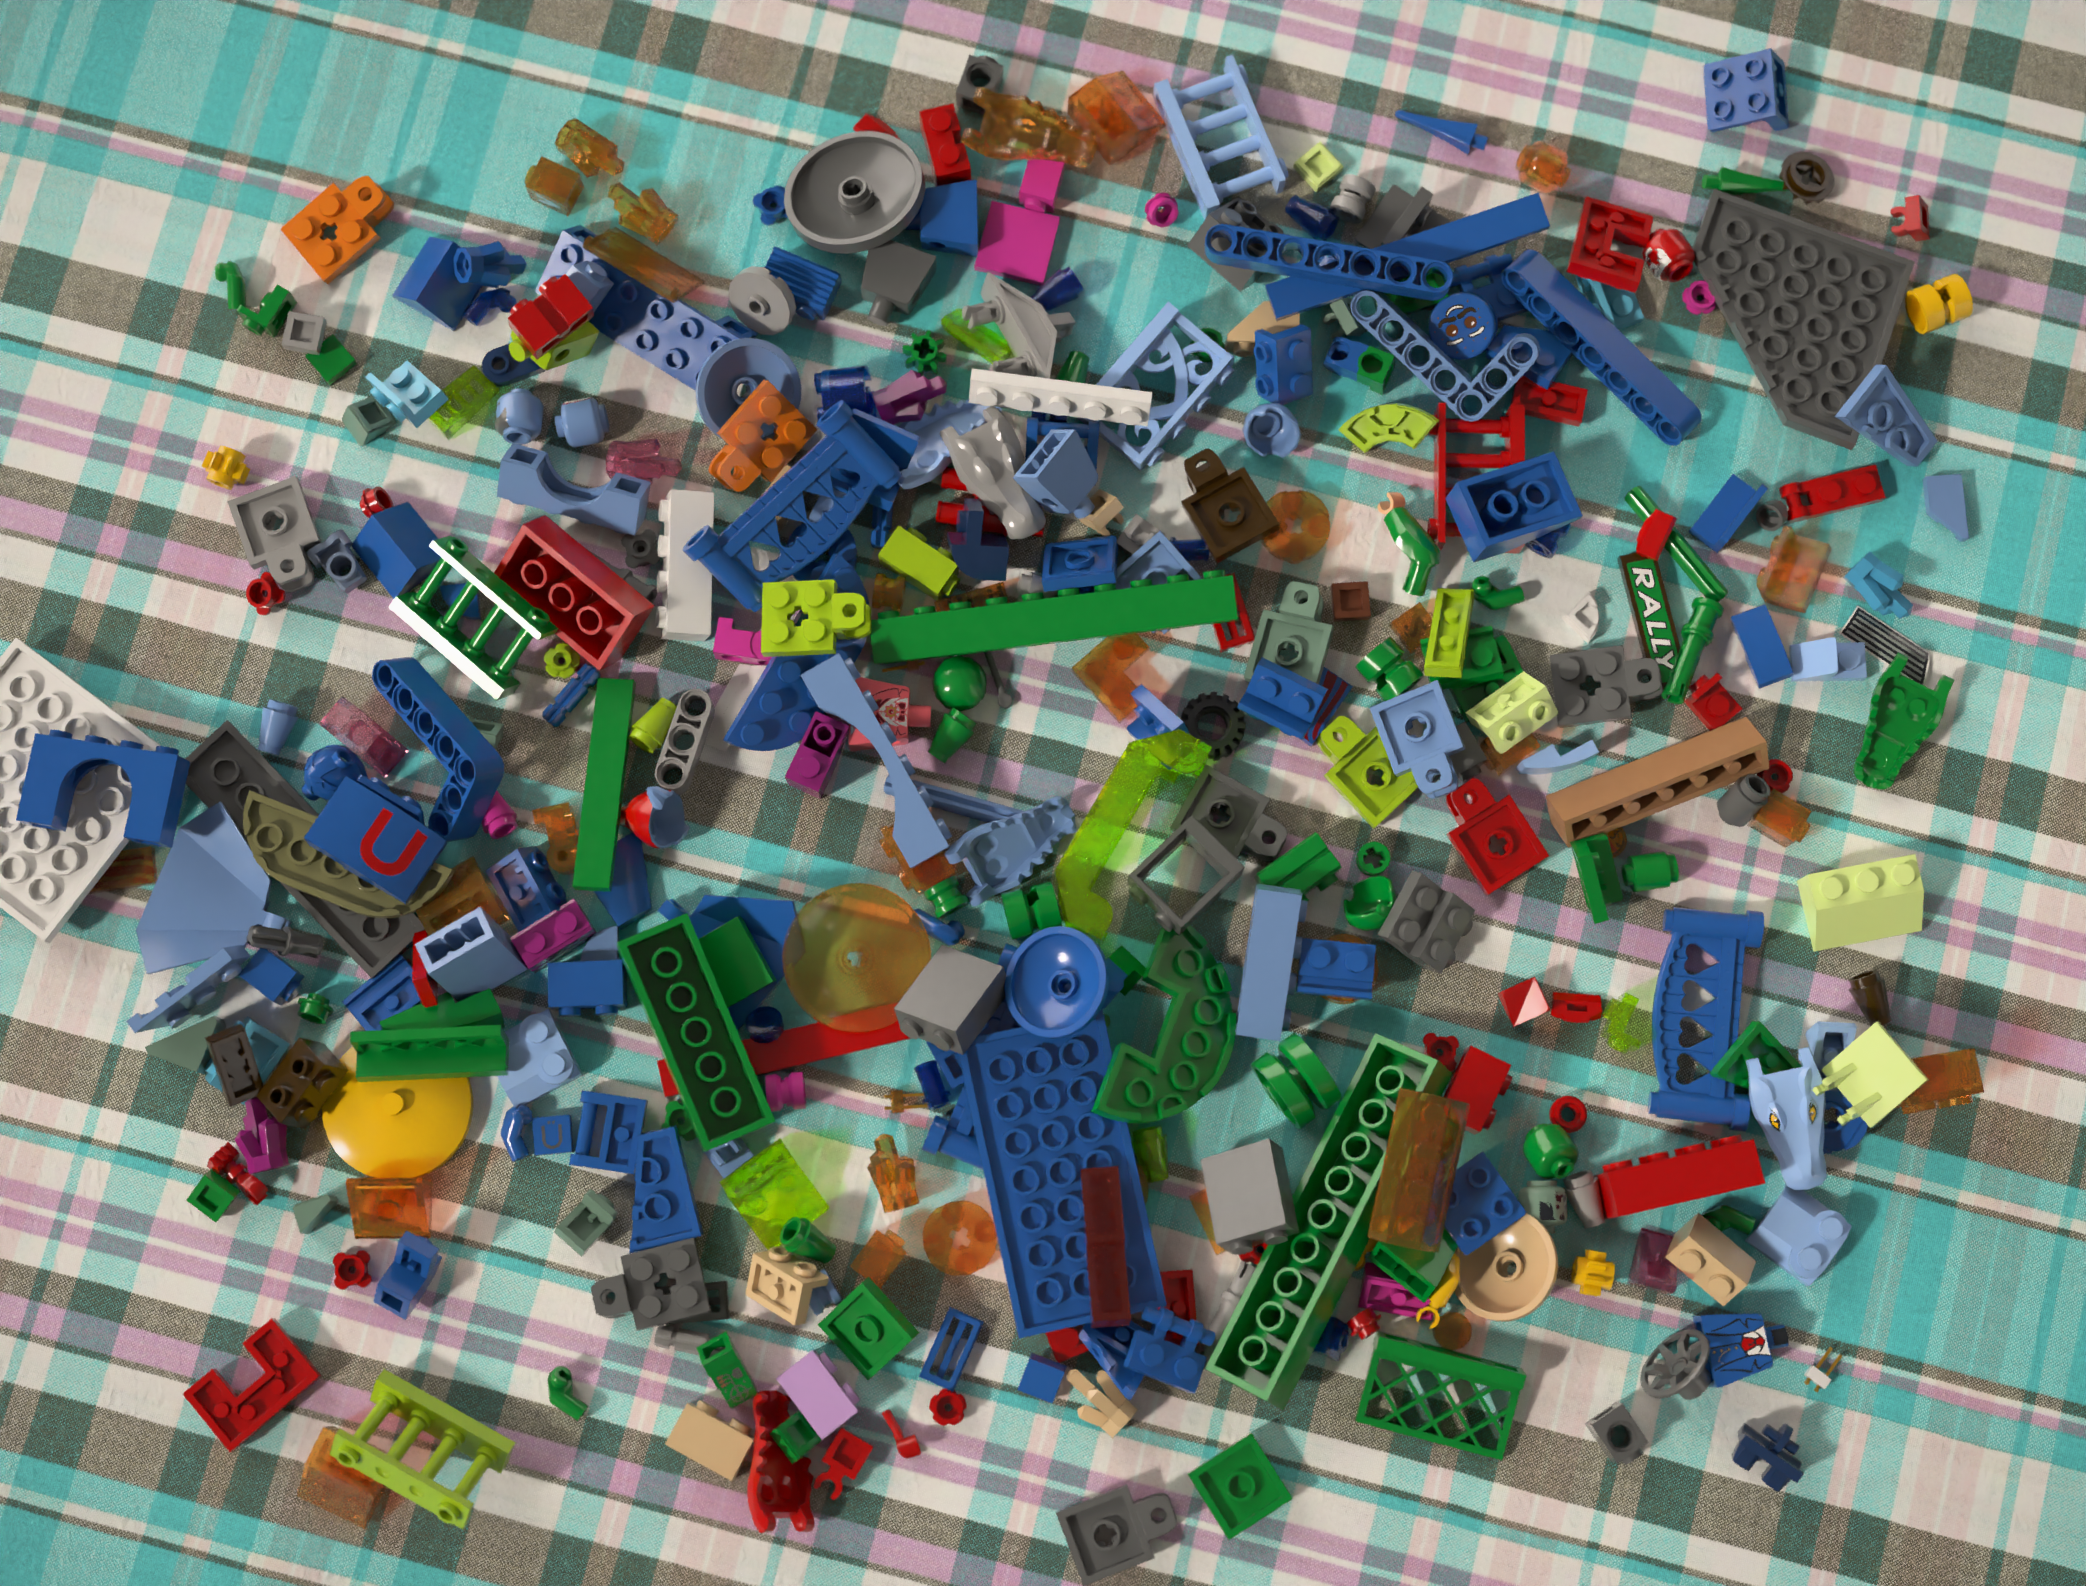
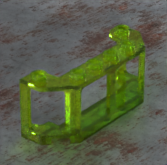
M1181 729L1129 742L1055 869L1053 883L1065 927H1070L1087 934L1099 947L1102 946L1108 935L1106 931L1113 919V910L1107 900L1091 891L1156 778L1159 777L1171 785H1174L1177 777L1182 773H1192V776L1198 779L1209 759L1212 750L1211 746ZM1161 762L1171 767L1172 769L1168 770L1164 765L1161 764Z

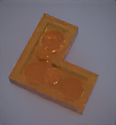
M1137 633L1106 637L1071 668L1072 673L1119 724L1134 712V709L1137 707L1130 694L1137 686L1124 672L1149 651V646Z

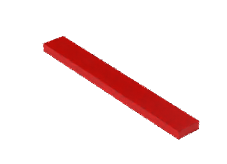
M892 1004L742 1040V1043L756 1076L912 1038L906 1036L901 1031L894 1010L897 1004ZM658 1060L657 1064L664 1096L668 1098L679 1095L665 1060Z

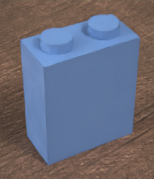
M482 907L473 910L415 944L427 973L458 1002L490 988L493 990L528 970L524 960L512 943L511 936Z

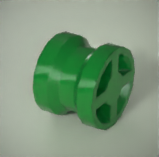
M956 876L949 877L924 892L926 900L931 901L935 906L934 914L939 920L957 912L970 902L966 895L960 893L958 889L959 882Z

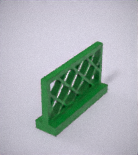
M1378 1330L1374 1337V1347L1355 1422L1502 1460L1520 1390H1523L1527 1376L1523 1369ZM1380 1358L1396 1362L1402 1372L1400 1376L1384 1385L1376 1374ZM1402 1364L1412 1366L1413 1368L1406 1372ZM1423 1369L1433 1372L1439 1384L1419 1394L1410 1377ZM1439 1374H1443L1450 1377L1442 1381ZM1375 1379L1379 1388L1371 1392ZM1406 1379L1416 1397L1396 1408L1387 1390ZM1459 1379L1469 1381L1475 1394L1456 1404L1446 1387ZM1475 1383L1487 1387L1479 1391ZM1443 1389L1453 1407L1433 1418L1423 1400ZM1495 1389L1510 1392L1507 1406L1492 1414L1483 1396ZM1383 1393L1393 1411L1381 1418L1366 1415L1369 1400ZM1479 1399L1489 1417L1469 1427L1460 1410ZM1420 1403L1429 1421L1416 1428L1407 1426L1400 1413ZM1456 1412L1466 1430L1454 1437L1443 1435L1437 1423ZM1397 1416V1418H1398V1420H1399L1400 1423H1396V1422H1392V1421H1388V1420H1390V1419H1392L1393 1417ZM1504 1416L1502 1426L1500 1427L1497 1419ZM1493 1422L1499 1432L1496 1449L1480 1445L1473 1433ZM1433 1426L1437 1433L1426 1431V1429ZM1470 1435L1474 1443L1462 1439Z

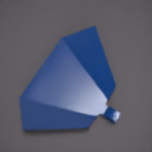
M704 895L692 915L674 899H666L657 910L668 920L687 913L698 939L737 916L743 918L776 981L728 1008L737 1032L755 1010L764 1003L782 981L785 974L804 953L795 903L791 900Z

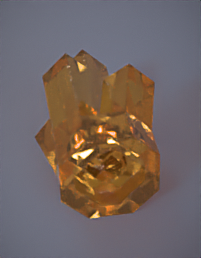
M574 118L567 121L558 132L555 141L557 150L568 157L586 177L598 175L600 168L612 176L623 172L625 162L617 157L618 146L578 119Z
M620 182L609 187L608 197L614 201V209L619 212V225L648 238L657 246L673 230L678 221V215L665 205L653 188L642 190L638 197Z
M881 1134L874 1141L876 1151L869 1157L871 1163L867 1169L880 1195L884 1213L919 1204L920 1201L915 1183L914 1160L905 1155L899 1157L893 1136Z

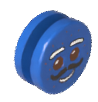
M1458 292L1445 297L1435 306L1429 319L1431 340L1448 357L1457 360L1470 359L1486 351L1495 340L1498 331V318L1494 307L1486 298L1474 292Z

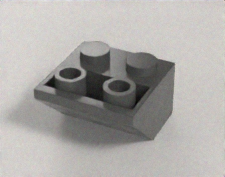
M1237 197L1210 213L1187 246L1241 292L1255 283L1264 272L1211 262L1205 254V236L1207 231L1217 224H1227L1280 234L1284 233L1279 226L1268 222L1257 213V209L1252 203ZM1218 237L1211 242L1212 247L1217 251L1228 250L1231 246L1230 242L1223 237ZM1253 243L1247 248V252L1253 257H1261L1267 252L1265 247L1259 243Z

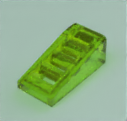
M473 365L442 389L448 400L427 420L449 440L500 390ZM474 379L485 391L479 394L469 383ZM464 389L474 400L468 403L459 394L461 390ZM452 399L463 407L458 412L449 404ZM443 408L452 416L447 421L438 413Z

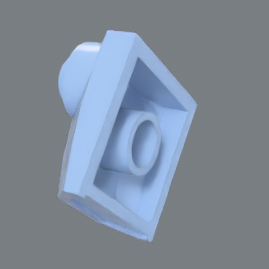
M550 1009L539 1014H532L525 1018L522 1023L505 1031L509 1039L508 1075L497 1077L514 1107L527 1105L583 1076Z
M1785 1183L1781 1194L1745 1241L1803 1285L1810 1286L1823 1273L1845 1242L1852 1225L1847 1223L1840 1213L1828 1209L1803 1190H1794Z

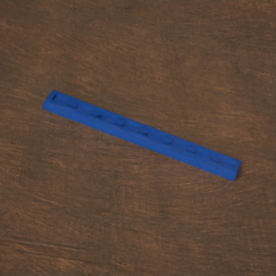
M1535 193L1373 249L1440 260L1447 264L1549 229L1550 224L1540 195ZM1334 261L1321 267L1327 270H1331L1338 265L1337 261ZM1360 261L1354 265L1355 271L1362 276L1370 275L1373 272V268L1368 262ZM1396 267L1390 271V275L1395 281L1409 277L1408 272L1401 267ZM1287 277L1265 285L1276 321L1366 290L1296 277Z

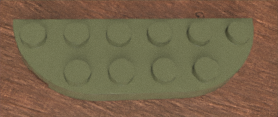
M250 790L247 795L243 813L244 835L247 836L253 857L261 868L270 876L289 887L367 917L385 919L414 913L435 900L447 887L455 873L450 868L434 863L406 905L344 869L340 863L310 847L304 837L318 818L317 816Z

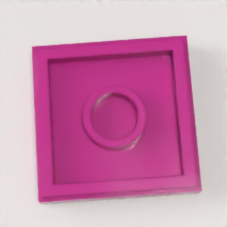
M991 201L974 266L975 270L1043 287L1060 217Z

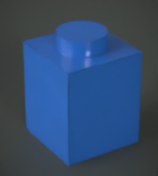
M260 948L239 974L241 978L268 999L281 1006L285 1001L291 1002L298 995L302 988L300 982L305 977L273 951Z

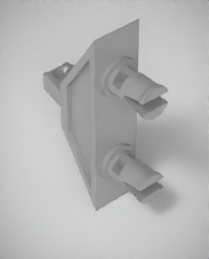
M987 272L980 293L984 303L964 306L962 309L963 321L969 320L967 328L971 329L990 322H995L998 325L1015 357L994 361L993 371L1050 379L1055 344L1061 342L1062 338L1071 335L1075 325L1070 312L1049 315L1042 304Z

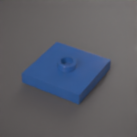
M1116 536L1046 544L1042 572L1044 592L1116 583L1118 557Z

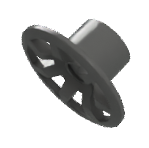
M1686 1329L1676 1332L1662 1341L1648 1357L1642 1368L1640 1381L1643 1390L1654 1398H1667L1679 1394L1682 1398L1691 1400L1700 1396L1711 1382V1373L1705 1367L1710 1353L1707 1337L1701 1331ZM1690 1337L1699 1339L1698 1342L1689 1346ZM1678 1340V1352L1673 1354L1667 1346ZM1701 1352V1355L1698 1360L1696 1356ZM1659 1353L1666 1360L1665 1364H1652ZM1648 1375H1661L1655 1377L1652 1384L1649 1386ZM1665 1384H1669L1671 1386L1668 1389L1659 1390Z

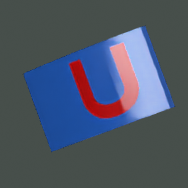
M345 776L304 837L310 847L340 863L344 869L406 905L448 843L398 807Z

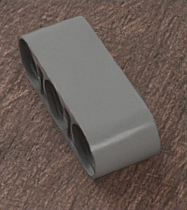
M701 689L687 690L679 699L655 769V777L659 786L665 790H673L678 795L686 792L691 785L714 718L715 709L711 698ZM697 700L705 702L706 709L701 715L692 716L688 714V707L692 702ZM688 734L695 738L691 748L687 750L676 748V741L680 736ZM673 768L680 769L683 775L677 784L670 785L664 782V776L667 771Z

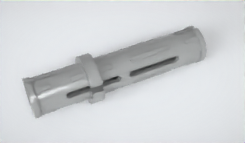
M1241 1261L1228 1290H1223L1221 1294L1223 1300L1208 1330L1215 1332L1213 1344L1207 1346L1201 1343L1196 1352L1207 1357L1204 1369L1256 1269L1244 1261Z

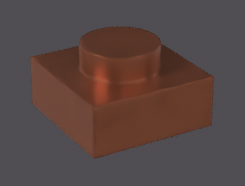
M1368 581L1331 584L1333 622L1370 619Z

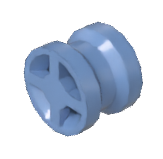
M825 1268L820 1270V1272L829 1277L828 1285L813 1288L809 1304L816 1316L823 1313L824 1307L831 1303L838 1304L843 1301Z

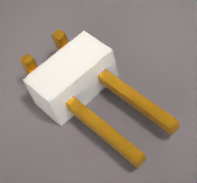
M1829 1347L1816 1366L1810 1365L1804 1374L1807 1377L1804 1382L1806 1385L1810 1383V1380L1817 1385L1814 1388L1815 1392H1818L1819 1388L1825 1389L1832 1380L1828 1377L1842 1358V1355L1839 1354L1825 1374L1822 1373L1819 1367L1833 1348Z

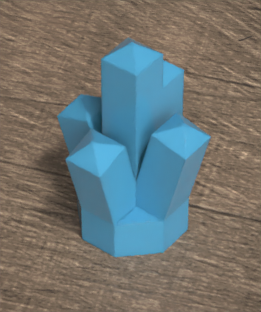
M1870 551L1843 577L1864 597L1873 611H1879L1882 615L1894 613L1899 619L1911 615L1913 604L1897 590L1903 586L1904 575L1881 562Z

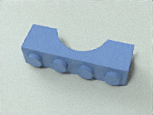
M512 443L501 459L497 497L507 499L514 504H525L543 509L549 514H560L578 519L585 524H596L610 528L620 534L636 535L646 518L651 482L616 472L609 482L600 487H578L564 480L555 471L547 452Z

